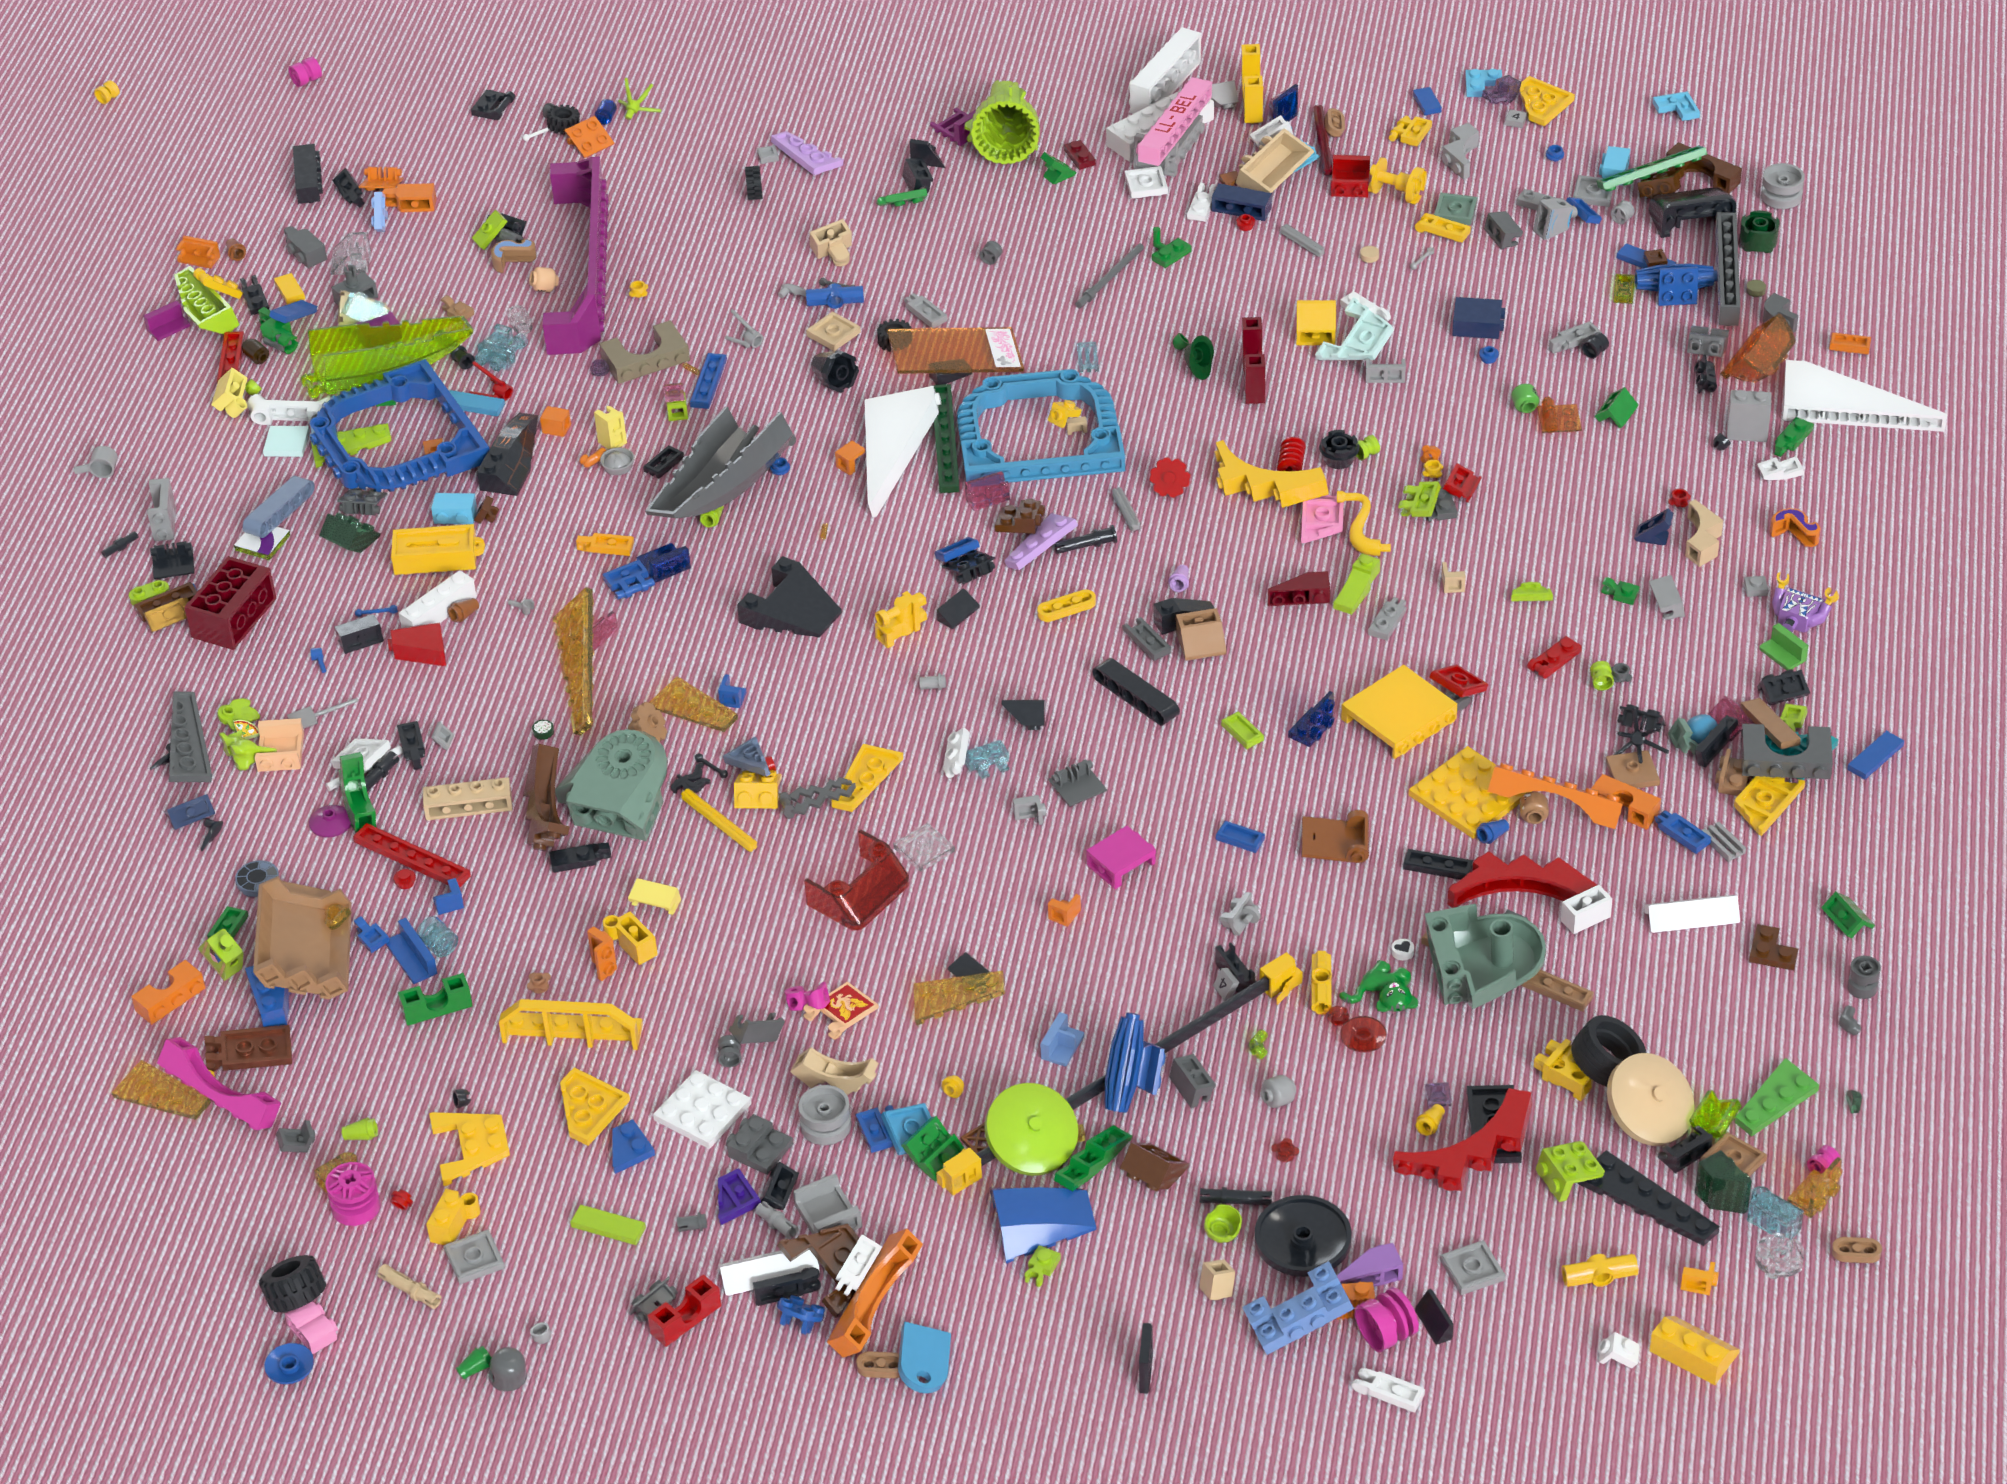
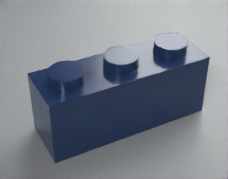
M1218 183L1212 195L1213 212L1234 216L1248 214L1254 217L1255 220L1266 221L1272 209V193Z

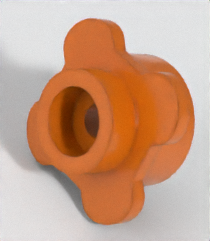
M1429 445L1422 447L1423 455L1420 457L1422 463H1426L1429 460L1439 461L1438 459L1441 455L1439 448Z

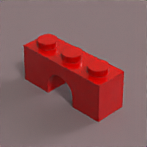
M704 1274L685 1287L684 1300L678 1307L673 1308L665 1302L647 1315L650 1334L665 1347L670 1345L722 1306L719 1287Z

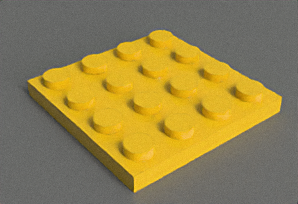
M1467 746L1409 789L1408 795L1474 839L1477 837L1476 830L1481 823L1501 819L1517 807L1522 796L1529 792L1520 793L1510 798L1487 792L1496 764Z

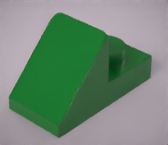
M1046 152L1040 157L1046 162L1044 166L1048 168L1044 178L1052 184L1062 182L1075 176L1077 173L1066 163Z

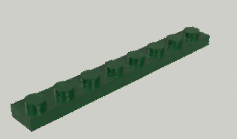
M951 384L931 385L934 386L935 392L939 393L941 398V404L938 405L939 413L934 420L939 492H960Z

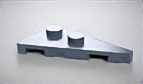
M756 737L723 755L725 764L766 777L771 774Z

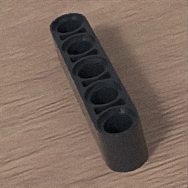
M1108 658L1093 668L1092 673L1098 683L1158 725L1163 726L1180 714V709L1174 700L1115 659Z

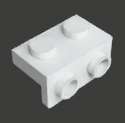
M1280 115L1251 133L1250 137L1259 148L1260 145L1265 146L1261 141L1265 136L1274 138L1283 128L1291 134L1293 132L1290 123L1286 122Z

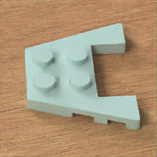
M1352 298L1344 311L1347 316L1357 318L1358 321L1341 346L1323 342L1315 354L1317 360H1375L1393 333L1394 329L1391 324L1379 315L1371 312L1367 306L1359 303L1356 298Z

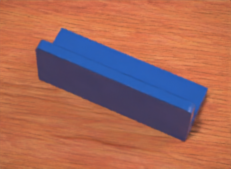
M407 918L399 920L400 934L390 937V941L386 943V946L410 981L416 984L438 974L435 958Z

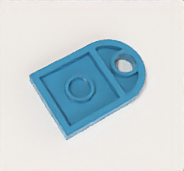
M909 1322L903 1323L898 1372L902 1381L909 1388L920 1393H933L943 1386L948 1376L951 1333ZM917 1376L924 1377L928 1383L920 1382Z

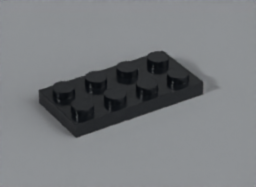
M1514 1085L1467 1086L1466 1094L1471 1136L1481 1130L1494 1117L1504 1101L1508 1088L1514 1089ZM1497 1148L1494 1164L1522 1163V1153Z

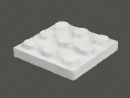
M695 1070L653 1114L654 1121L710 1149L752 1103L750 1097Z

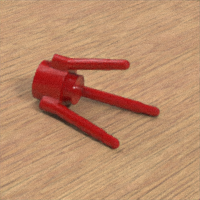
M473 362V365L490 377V381L494 383L492 389L494 395L469 391V393L508 400L512 396V386L498 379L478 363Z

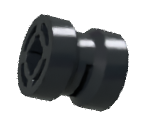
M1596 332L1590 339L1583 342L1582 351L1587 357L1594 359L1609 347V341L1604 334Z

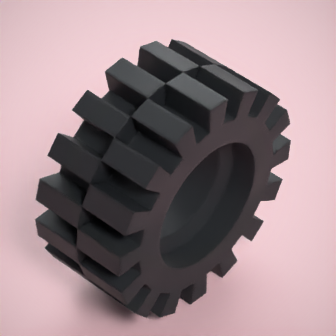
M563 104L560 107L555 105L554 108L551 107L547 111V128L556 134L558 132L563 134L565 129L580 123V113L573 106L570 108L569 105H566V107Z
M760 166L745 167L748 200L763 199Z
M889 319V322L885 320L883 324L880 323L877 328L879 347H882L883 350L887 349V352H891V350H894V352L900 350L901 352L903 348L908 349L912 344V328L908 322L905 323V320L899 322V319L895 321Z

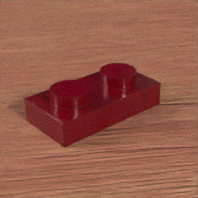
M1081 140L1064 144V151L1079 170L1096 165V159Z

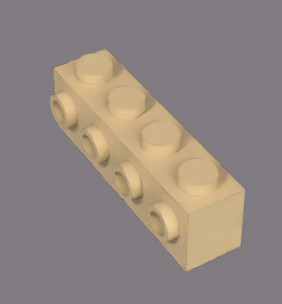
M509 777L423 787V806L426 821L513 811Z

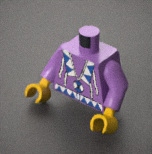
M1779 572L1777 574L1778 588H1775L1772 601L1774 613L1778 616V623L1790 632L1797 630L1803 633L1807 632L1811 627L1824 623L1832 608L1830 606L1831 603L1839 599L1837 590L1833 596H1829L1832 590L1828 587L1825 590L1826 601L1823 598L1789 587L1785 590L1784 587L1789 583V574L1787 573L1786 580L1782 581L1779 579L1781 575Z

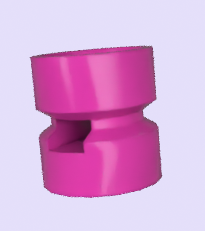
M312 56L288 68L291 80L297 87L307 84L309 80L314 81L322 77L321 67Z

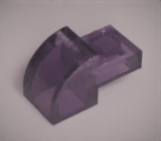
M1510 75L1496 79L1495 86L1483 90L1482 97L1489 100L1492 104L1501 103L1507 106L1518 95L1522 82Z

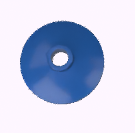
M288 1343L278 1346L269 1353L265 1360L264 1368L266 1375L272 1381L279 1384H293L309 1375L314 1365V1358L312 1352L306 1346Z

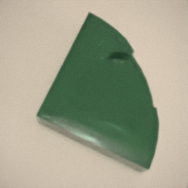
M1848 1090L1846 1098L1851 1114L1859 1113L1862 1095L1859 1091Z

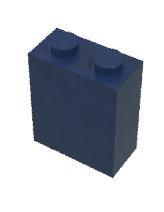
M1456 297L1452 336L1499 339L1500 331L1504 332V320L1501 319H1505L1506 308H1502V300Z

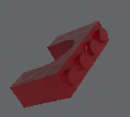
M1242 317V365L1246 404L1265 403L1266 366L1265 354H1262L1261 317Z

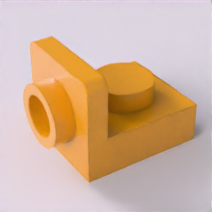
M1710 1262L1709 1271L1684 1267L1680 1290L1710 1296L1711 1287L1717 1286L1719 1272H1715L1716 1262Z

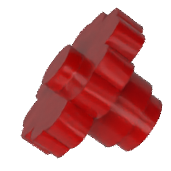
M1165 457L1158 460L1156 463L1157 467L1152 468L1150 471V481L1155 484L1154 491L1162 497L1167 494L1172 498L1182 495L1184 487L1190 485L1191 473L1186 471L1187 464L1182 462L1180 458L1172 460L1170 457Z

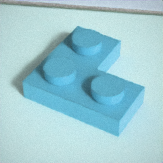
M1466 70V96L1485 97V86H1502V70Z
M1688 91L1653 97L1652 103L1658 114L1676 111L1682 121L1700 118V111Z

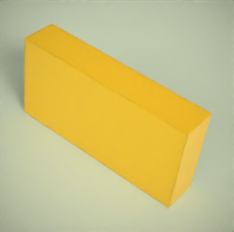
M292 273L274 278V283L287 305L305 299L304 292Z

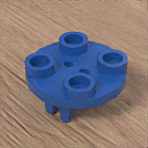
M791 1295L790 1299L780 1298L777 1302V1308L782 1311L780 1324L783 1326L789 1325L792 1317L798 1318L803 1322L801 1333L805 1335L807 1333L810 1334L814 1323L823 1321L825 1316L824 1307L816 1304H805L804 1299L798 1296Z

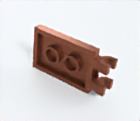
M290 1025L220 1031L221 1036H204L206 1066L211 1071H216L221 1066L223 1071L292 1064Z

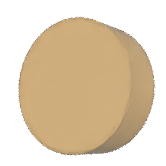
M1374 246L1363 247L1360 250L1361 260L1366 263L1376 262L1379 259V249Z

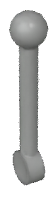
M1427 248V252L1415 263H1411L1410 268L1416 270L1417 265L1428 255L1434 254V248Z

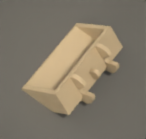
M1283 128L1274 138L1269 136L1263 137L1261 141L1265 146L1260 145L1259 152H1254L1252 156L1244 155L1241 158L1245 165H1239L1236 184L1241 188L1272 193L1314 153V150Z

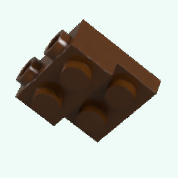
M1684 169L1668 170L1660 174L1652 173L1650 174L1651 177L1640 180L1637 183L1640 197L1652 199L1658 194L1675 193L1681 187L1680 179L1685 175Z
M1030 498L1021 500L1019 507L1014 505L1002 506L995 523V532L1035 534L1038 526H1041L1042 517L1045 515V505H1042L1041 501Z

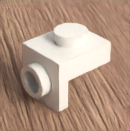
M1616 1332L1601 1341L1598 1348L1600 1363L1605 1364L1612 1358L1630 1368L1638 1364V1343Z

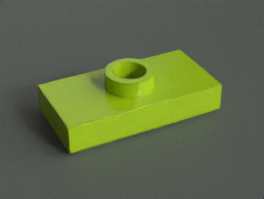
M494 210L472 239L480 248L485 250L508 221L500 212Z

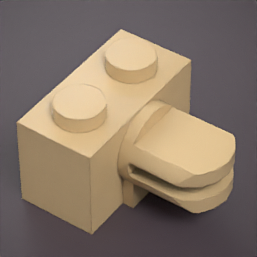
M844 219L810 232V247L818 259L829 255L836 266L842 267L849 263L850 253L847 248L852 246V232Z

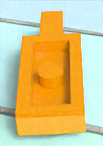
M594 533L593 536L578 535L576 540L577 550L624 556L631 555L634 545L633 536Z

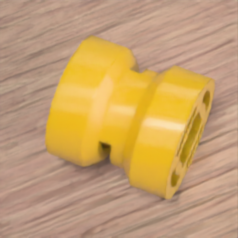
M108 80L103 86L96 88L94 94L100 103L107 104L111 98L117 97L120 91L116 83Z

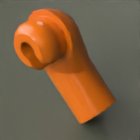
M601 447L589 457L583 454L579 462L584 467L590 468L600 461V457L606 449Z

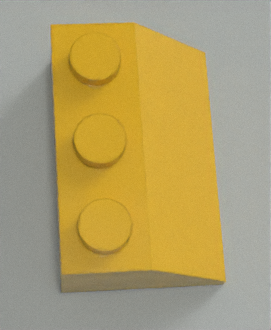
M1676 1316L1663 1317L1651 1334L1650 1352L1713 1385H1716L1740 1353V1349Z

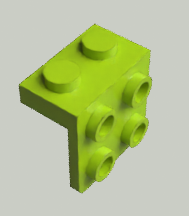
M1582 1141L1543 1148L1535 1168L1558 1202L1568 1199L1573 1183L1601 1178L1605 1173L1602 1166Z

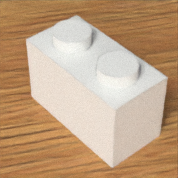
M1597 885L1563 901L1561 921L1573 934L1578 933L1611 917L1612 898L1600 885Z

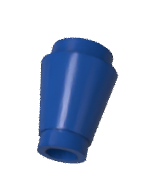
M1505 819L1481 823L1476 830L1477 838L1484 844H1491L1505 832L1509 831V823Z

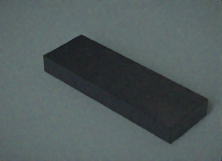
M1408 849L1403 863V870L1461 880L1467 873L1471 872L1473 860Z

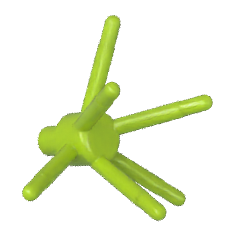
M628 78L624 79L628 103L621 99L618 102L626 106V119L631 120L633 114H636L638 111L661 112V109L640 107L641 102L648 96V92L653 87V84H650L636 101L632 99Z

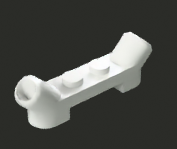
M255 394L249 398L248 408L251 411L252 421L260 425H271L273 420L308 421L310 426V420L317 417V412L320 411L324 402L327 403L330 400V396L319 401L266 400L261 395Z

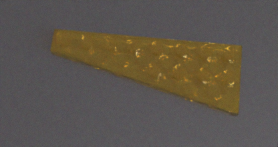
M587 587L553 617V622L557 623L555 635L559 636L560 639L557 646L558 649L562 650L560 663L563 679L567 680L568 683L565 690L570 694L568 706L572 707L573 710L571 712L573 733L579 736L589 730L594 721L592 718L594 704L592 700L594 688L592 683L594 671L592 666L594 654L593 589Z

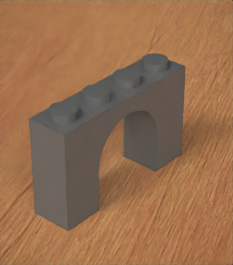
M1742 724V776L1831 779L1833 767L1831 727L1808 726L1807 749L1798 755L1785 756L1773 752L1767 746L1764 724Z

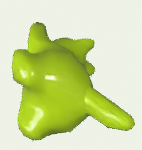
M242 729L226 735L224 732L219 733L224 744L223 750L228 757H233L235 766L241 771L249 769L256 762V753L277 752L275 748L257 746L251 740L243 738Z

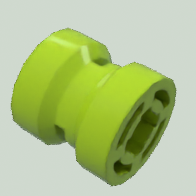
M1374 435L1365 437L1363 441L1358 440L1359 451L1356 457L1362 461L1368 458L1369 455H1375L1380 452V444Z
M1597 661L1590 667L1593 686L1600 691L1608 690L1614 684L1611 666L1606 661Z

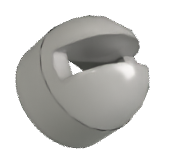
M545 1322L535 1324L530 1330L533 1340L539 1344H545L551 1338L550 1327Z

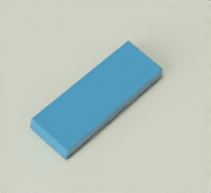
M453 390L449 391L463 411L498 417L505 406L504 399Z

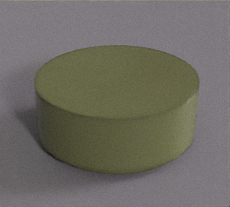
M1751 280L1747 283L1746 292L1753 297L1763 296L1766 292V284L1761 280Z

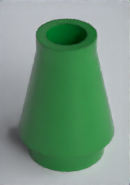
M483 1346L478 1349L475 1347L455 1369L461 1378L465 1380L467 1377L489 1368L492 1357Z

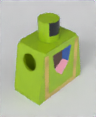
M224 928L208 938L198 948L224 981L243 968L244 952Z

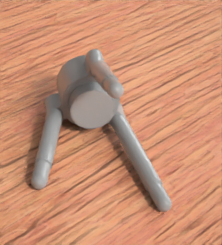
M731 309V313L747 328L743 334L745 341L725 336V339L741 344L746 348L750 346L753 348L759 347L763 342V335L753 329L735 310Z

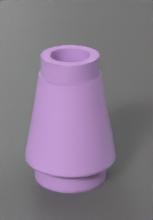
M1179 565L1169 578L1170 588L1175 592H1182L1189 586V569L1186 565Z

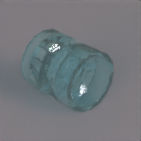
M436 916L425 919L417 929V934L423 943L437 957H446L451 954L458 944V936Z

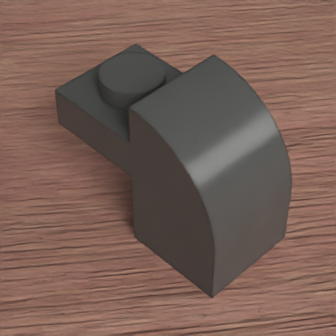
M1773 293L1766 299L1764 304L1763 324L1771 331L1777 327L1793 334L1797 331L1798 315L1789 311V299Z

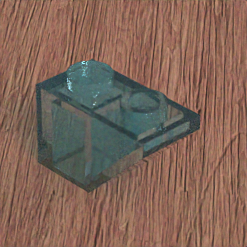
M358 291L357 294L350 293L341 313L363 323L386 315L389 310L384 308V303L378 300L372 302L367 299L368 295Z

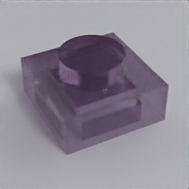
M1449 1082L1425 1084L1428 1108L1434 1104H1439L1442 1107L1451 1106L1452 1099Z

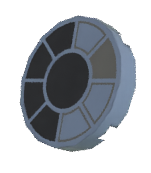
M258 860L243 865L236 873L237 889L246 896L258 897L259 884L279 876V871L274 864L268 861Z

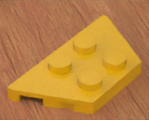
M1755 776L1734 800V807L1751 827L1762 836L1804 789L1805 781L1798 779V783L1785 782V778Z

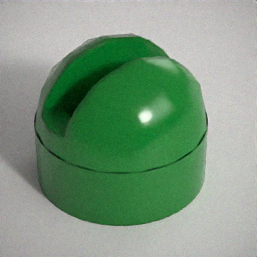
M1178 333L1173 339V345L1177 350H1183L1190 344L1188 339L1181 333Z

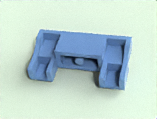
M1329 1261L1307 1272L1314 1285L1313 1287L1271 1309L1264 1296L1242 1307L1267 1355L1354 1309Z

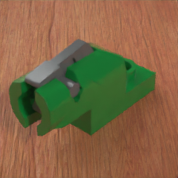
M265 307L258 310L263 343L286 354L294 352L299 342L295 341L297 337L292 334L290 322L282 323L269 317L271 310Z

